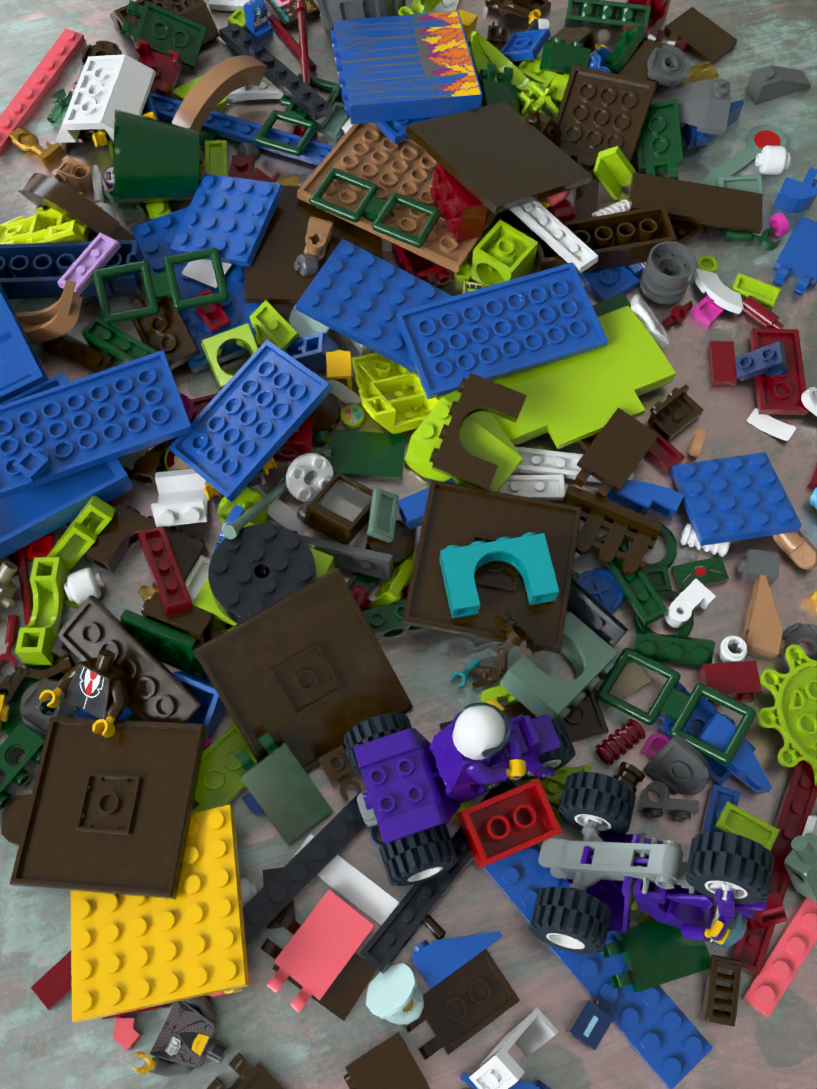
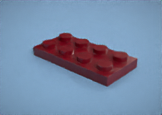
M752 328L749 333L751 351L780 341L784 345L787 371L782 375L768 376L764 373L754 377L758 414L807 415L809 410L803 405L801 399L802 393L807 389L799 330Z

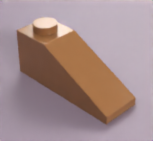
M760 575L753 585L743 640L747 645L746 655L771 662L777 655L782 654L785 640L782 639L783 628L767 577Z

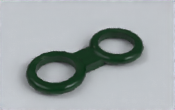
M663 524L659 535L666 544L667 553L659 562L653 564L646 563L642 571L661 600L673 602L680 594L672 590L668 568L674 563L677 556V541L673 533ZM623 538L622 541L629 550V540ZM633 608V622L637 631L656 633L648 626H644ZM692 612L689 620L678 632L671 635L688 637L694 626V613Z

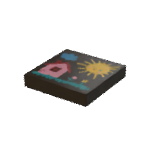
M266 0V5L285 29L298 25V17L295 14L296 0ZM304 0L307 4L306 21L319 16L320 10L313 0Z

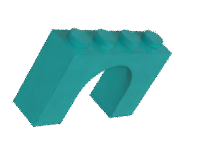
M530 532L517 538L506 536L487 543L485 541H476L469 546L462 547L451 545L440 551L439 562L452 619L478 614L480 601L474 574L480 566L491 561L509 563L520 572L525 584L529 605L556 601L559 594L544 533L536 534Z

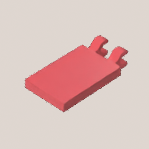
M329 889L275 959L274 963L280 969L267 986L277 993L288 977L291 976L303 986L290 1004L300 1013L312 995L320 1001L374 925Z

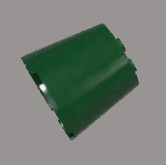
M115 109L113 204L192 200L202 180L199 164L203 162V150H201V145H199L198 131Z

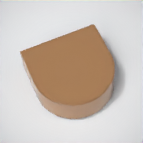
M698 428L695 431L689 447L688 454L690 456L699 457L707 430Z

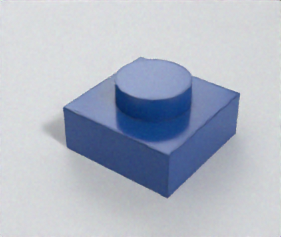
M30 446L12 465L17 471L32 482H35L52 463L48 458Z

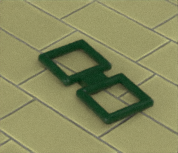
M301 73L297 74V76L302 80ZM310 76V85L332 91L326 101L333 106L341 93V86L334 82ZM284 94L280 99V104L287 107L286 111L273 110L254 137V143L294 156H301L319 128V124L316 121L309 120L310 116ZM277 120L308 128L297 146L265 137Z
M331 168L309 199L311 205L352 222H358L361 217L374 221L372 224L373 230L416 248H421L441 216L439 209L396 192L392 193L387 201L376 197L379 191L378 185L337 168ZM335 178L367 191L354 212L321 199ZM397 203L430 216L417 237L384 224Z
M213 247L166 256L163 259L165 272L153 275L147 261L94 270L92 275L103 322L111 324L157 315L160 311L157 300L172 298L173 306L176 310L227 301L229 299V292L219 250ZM211 258L219 293L182 300L174 265ZM141 271L149 306L111 313L103 278Z
M624 648L614 663L615 666L609 671L597 691V699L647 725H653L661 714L675 721L669 731L671 737L678 733L699 752L724 765H729L757 715L756 710L702 683L696 684L688 696L675 689L681 678L679 672L630 648ZM629 660L667 678L648 713L609 693ZM702 696L743 716L724 751L683 731Z

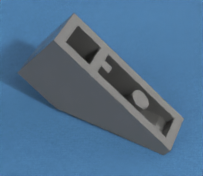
M770 65L752 71L746 92L754 104L757 105L811 87V83L802 70Z

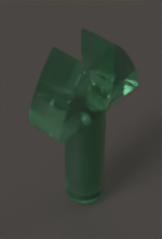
M64 88L51 95L53 103L56 104L47 117L50 123H55L63 109L69 106L73 96L71 90L66 98Z

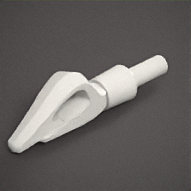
M94 165L92 172L94 202L104 203V185L98 165Z

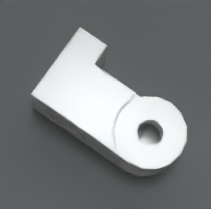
M695 579L671 603L668 608V615L665 616L666 622L675 628L684 626L698 606L705 610L712 603L716 595Z

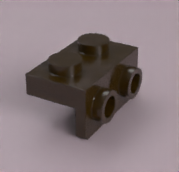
M686 384L680 389L674 388L668 394L665 401H658L650 409L651 415L648 423L667 441L671 440L698 418L704 410L687 395L689 386Z

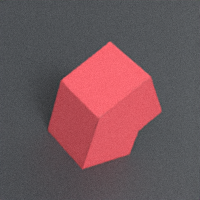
M115 1018L113 1039L126 1051L131 1050L144 1035L137 1029L138 1018Z

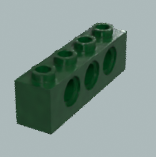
M568 0L565 20L616 27L643 25L644 28H647L651 6L605 0Z
M406 600L362 611L378 642L420 632L428 628L402 624Z
M22 722L0 745V776L6 774L4 783L0 785V809L9 804L12 799L11 795L18 787L27 783L31 777V772L39 765L45 740ZM25 752L23 761L16 764L17 756Z

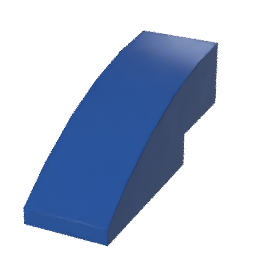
M627 480L618 493L611 489L605 498L644 516L650 510L671 521L685 495L656 484Z

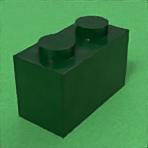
M553 38L552 42H544L539 70L570 75L573 65L588 68L591 49L583 48V43L571 42V45L565 44L564 39Z

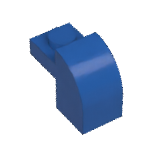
M810 167L803 182L786 177L773 207L788 213H801L808 210L817 196V180L815 179L817 169Z

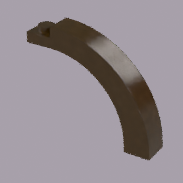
M32 173L18 190L36 206L45 205L62 213L68 218L75 220L76 223L95 236L102 233L118 242L119 240H135V237L120 226V222L79 192L52 177L41 173Z

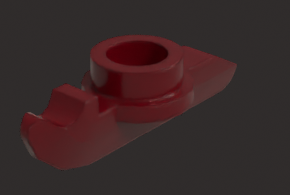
M689 301L684 306H674L671 310V315L663 320L661 325L667 326L672 324L673 321L681 322L685 320L687 311L693 306L692 301Z

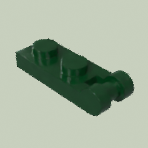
M639 25L634 27L633 30H624L622 32V39L616 43V48L606 57V62L603 66L609 68L612 73L620 72L645 37L646 31L644 26Z

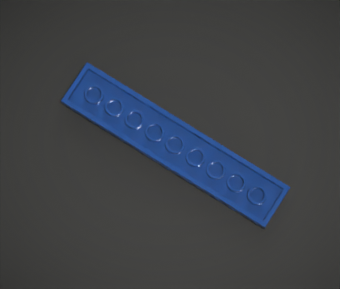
M538 844L483 867L529 924L540 889L546 887L569 888V885L563 879H558L551 875V868H544L539 864L538 858L541 847ZM607 933L605 945L617 941L615 933ZM547 944L592 999H597L610 1009L607 1014L614 1018L612 1023L668 1089H673L713 1049L711 1044L660 985L635 993L632 984L613 989L610 977L627 972L621 953L603 959L601 952L596 954H578Z

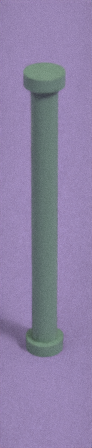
M286 476L280 480V484L233 523H227L222 528L223 535L227 539H234L245 525L284 492L289 491L286 485Z

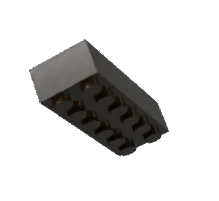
M665 205L561 222L598 255L597 263L582 273L647 262L651 249L655 245L665 241L676 242L677 240ZM531 230V238L538 242L535 258L538 272L568 264Z

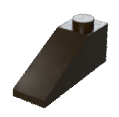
M577 155L576 162L593 177L590 183L574 188V208L576 212L574 220L592 217V214L597 212L599 179L593 172L597 155Z

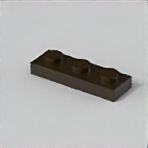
M67 334L42 344L44 351L90 375L109 369L114 364L112 357Z

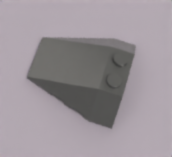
M723 78L706 79L679 84L675 89L670 87L659 88L655 93L651 104L678 99L680 127H684L686 123L696 126L698 132L725 136L731 104L730 82Z

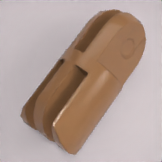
M801 531L772 535L779 547L798 567L809 570L817 566V549Z

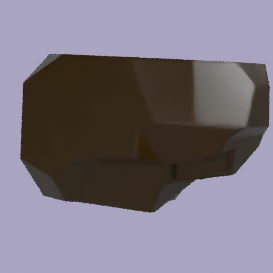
M159 445L151 446L134 463L131 474L135 481L147 485H156L155 474L163 472L165 468V455L167 452L165 447Z

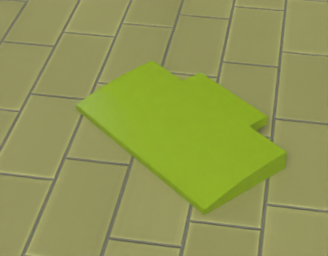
M629 306L598 317L608 340L607 346L492 380L495 383L527 395L516 423L492 413L514 446L549 433L557 449H560L599 433L617 408H620L633 418L643 415L645 408L638 396L672 383L676 372L654 338Z

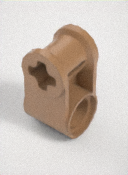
M65 156L62 159L63 163L58 169L52 171L54 179L84 194L94 191L92 172L87 164Z
M310 217L305 236L306 246L304 254L315 255L319 262L323 260L328 242L331 239L333 221Z

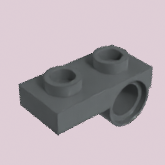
M655 781L649 783L641 791L638 800V812H646L647 817L659 818L663 817V814H671L677 820H690L691 816L699 812V801L670 798L667 786ZM649 790H654L660 795V803L650 800L648 796Z

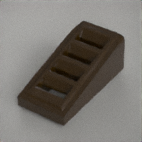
M711 954L701 1011L706 1021L735 1026L742 968L741 960ZM718 967L733 970L732 975L717 972ZM716 980L729 982L730 987L717 985ZM715 993L727 995L728 999L716 998ZM713 1007L726 1008V1011L713 1009Z

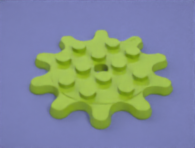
M793 644L787 647L785 651V659L789 666L787 674L778 673L773 669H766L761 673L760 683L772 693L775 702L773 707L762 708L758 712L757 722L764 728L776 729L782 735L784 746L777 755L778 762L782 766L790 768L802 760L806 761L813 769L814 783L817 786V661L810 659L802 647Z

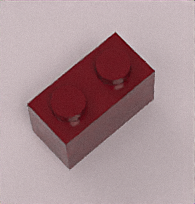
M756 661L703 664L697 671L699 683L741 703L753 702L762 692ZM706 698L709 702L712 703V705H720V704H718V703H716V702H714V701H712V700Z

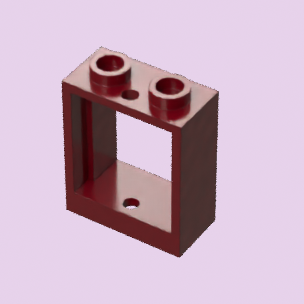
M392 243V254L400 269L433 286L446 284L453 280V271L441 265L414 274L406 255L413 252Z

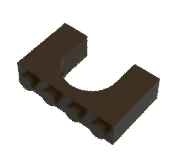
M470 373L468 379L463 378L458 392L462 394L458 402L453 401L448 413V415L452 416L449 426L443 425L439 435L442 443L439 449L434 448L429 461L433 463L432 469L474 487L489 490L498 465L468 453L460 442L459 428L468 416L476 412H490L516 423L527 395Z
M117 504L112 520L99 533L96 541L87 551V557L92 564L114 574L128 550L140 542L138 532L157 528L154 517L149 515L147 518L141 515L134 507H123ZM164 526L185 582L199 557L202 555L207 558L209 555L205 541L195 535L189 537L175 526ZM153 582L152 586H153L154 590H155L156 592H158V591H157V588H156V585H155V583Z

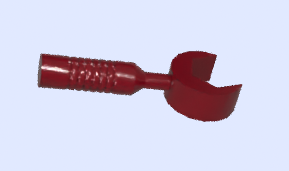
M16 615L8 616L5 637L6 653L0 655L1 677V668L6 663H13L15 670L18 669L16 664L20 663L11 654L12 647L16 643L19 616Z

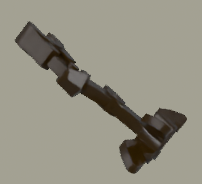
M510 610L504 612V617L500 614L495 616L496 628L505 630L508 638L503 644H496L491 648L492 651L497 652V667L479 665L470 669V673H477L480 676V680L472 683L473 687L477 688L494 684L497 680L503 679L509 669L507 667L508 652L515 645L520 647L521 656L532 657L534 652H540L544 649L539 643L534 644L533 639L529 637L528 631L518 624L516 620L511 619L512 613Z
M57 638L53 644L52 652L60 657L58 658L59 664L47 670H36L30 668L28 664L17 663L18 669L11 675H7L0 683V695L8 691L9 694L5 701L12 704L17 699L26 678L41 680L44 678L51 679L61 673L65 675L75 666L71 654L67 652L69 648Z

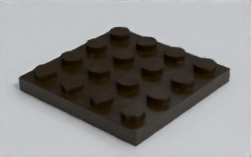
M573 65L555 122L560 127V130L553 143L559 148L573 151L572 158L577 159V155L598 156L600 151L618 146L631 164L657 88V83Z

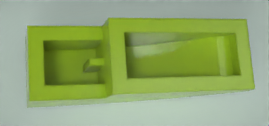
M94 495L66 529L47 557H60L70 571L96 541L99 533L112 520L115 508Z

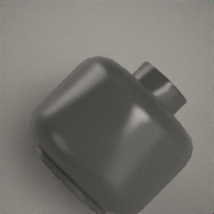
M243 142L239 145L237 156H252L255 161L260 157V150L253 143Z
M300 254L294 263V268L302 276L318 273L319 261L315 255Z

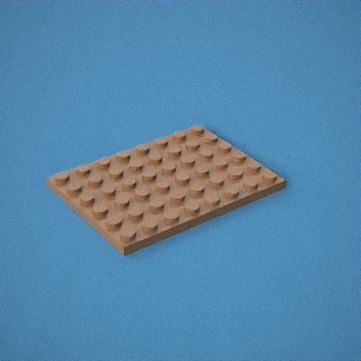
M374 123L353 124L298 189L297 198L310 204V197L331 168H337L378 185L379 191L376 194L378 198L387 201L391 194L396 192L438 209L436 202L432 200L430 195V188L433 187L434 180L433 170L436 168L437 161L411 138L395 145ZM335 178L321 199L354 212L367 191ZM397 203L384 224L417 237L430 216ZM488 209L482 237L456 242L453 235L448 232L447 223L444 217L440 216L421 248H416L373 230L372 224L374 221L365 217H361L358 222H352L333 213L330 214L458 273L499 213L494 214Z

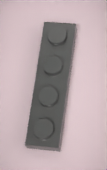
M298 534L309 547L333 556L335 568L391 580L394 574L393 555Z

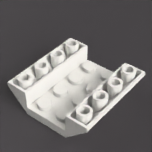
M127 55L88 57L56 141L58 143L76 142L80 131L85 129H105L114 141L115 109L141 115L156 75L155 71Z

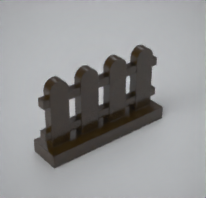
M569 484L561 504L581 507L580 520L585 521L580 534L578 533L576 553L585 555L589 552L590 548L599 551L598 560L603 565H610L614 558L624 562L622 571L627 575H634L638 568L644 570L647 562L642 559L647 548L653 549L663 523ZM600 528L609 531L604 544L595 541ZM623 538L633 541L628 554L618 550Z

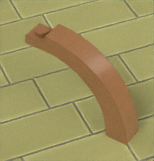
M248 55L231 57L217 64L192 87L181 103L171 124L194 129L199 133L210 113L226 96L244 86H260L267 65Z
M66 279L60 299L50 307L32 312H15L31 344L59 338L74 327L79 317L83 297H79V293L74 292L76 282Z

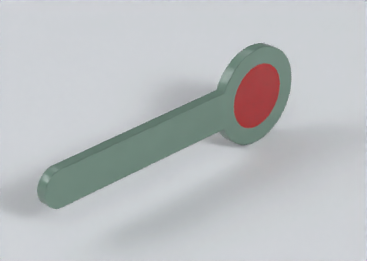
M760 125L754 127L746 138V148L697 183L717 186L716 180L718 177L736 175L754 162L757 153H761L765 146H784L787 148L788 141L786 135L774 126Z

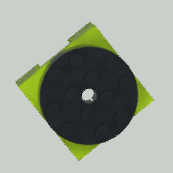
M249 522L239 531L237 537L234 539L225 538L218 545L210 560L208 577L194 599L193 606L213 614L215 629L220 631L227 630L230 624L235 626L334 570V557L309 547L299 535L287 528L272 524L255 525ZM267 573H268V576H267V577H265V578H258L260 575H262V574H266V575H267Z

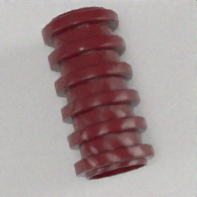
M628 719L627 725L622 724L621 729H616L614 735L610 734L608 736V740H602V745L598 744L595 746L596 753L605 764L611 766L614 764V759L619 760L620 755L627 753V749L631 750L633 744L637 745L639 743V739H645V731L637 721Z

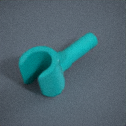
M476 658L462 672H454L450 677V682H453L456 677H462L463 682L457 688L463 689L467 683L466 678L470 675L469 670L478 666L480 661Z

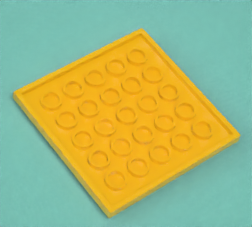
M231 805L191 814L176 900L70 891L72 1022H85L250 986L234 807Z

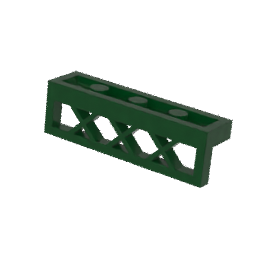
M97 316L81 332L89 346L112 357L113 361L118 365L158 352L115 326L105 324ZM166 356V359L170 367L172 365V361L170 358Z

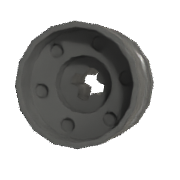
M665 241L655 245L651 249L640 278V289L643 294L651 301L659 304H673L680 301L686 293L697 266V259L693 251L678 242Z

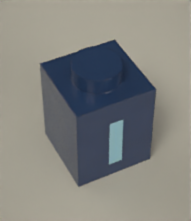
M594 998L592 1002L584 1000L566 1032L590 1050L595 1051L614 1018L607 1014L610 1009Z

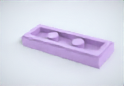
M99 233L58 280L59 287L64 289L66 279L76 282L74 292L79 293L80 296L92 282L93 271L102 269L120 249L119 242Z

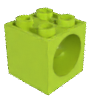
M499 220L473 249L471 278L480 284L491 286L530 275L534 270L538 242Z
M248 323L202 340V349L219 389L223 388L233 377V373L223 371L218 365L217 357L222 352L220 347L228 343H236L241 348L245 347L250 357L258 349Z

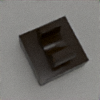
M492 21L491 25L488 26L487 41L493 46L503 48L506 44L509 27H506V23L503 22L502 26H495V22Z

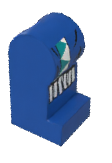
M251 0L244 4L246 31L260 43L273 35V29L268 22V9L264 0Z

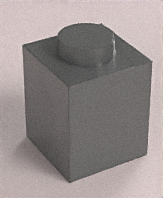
M748 549L744 556L738 560L737 571L741 572V582L755 583L760 575H765L769 586H771L779 577V553Z

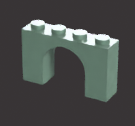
M571 612L565 618L561 653L573 664L576 679L571 681L556 680L544 673L530 659L522 656L507 670L500 682L508 692L536 717L548 714L550 719H560L563 721L571 711L568 707L571 704L576 707L586 696L584 691L586 689L592 691L601 679L598 676L601 673L606 676L615 666L612 661L618 652Z

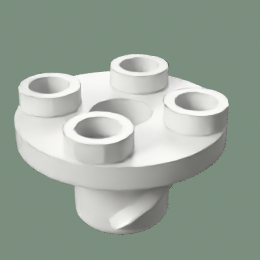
M306 453L297 457L289 466L286 474V485L289 492L302 502L312 501L333 478L332 466L325 457L317 453Z

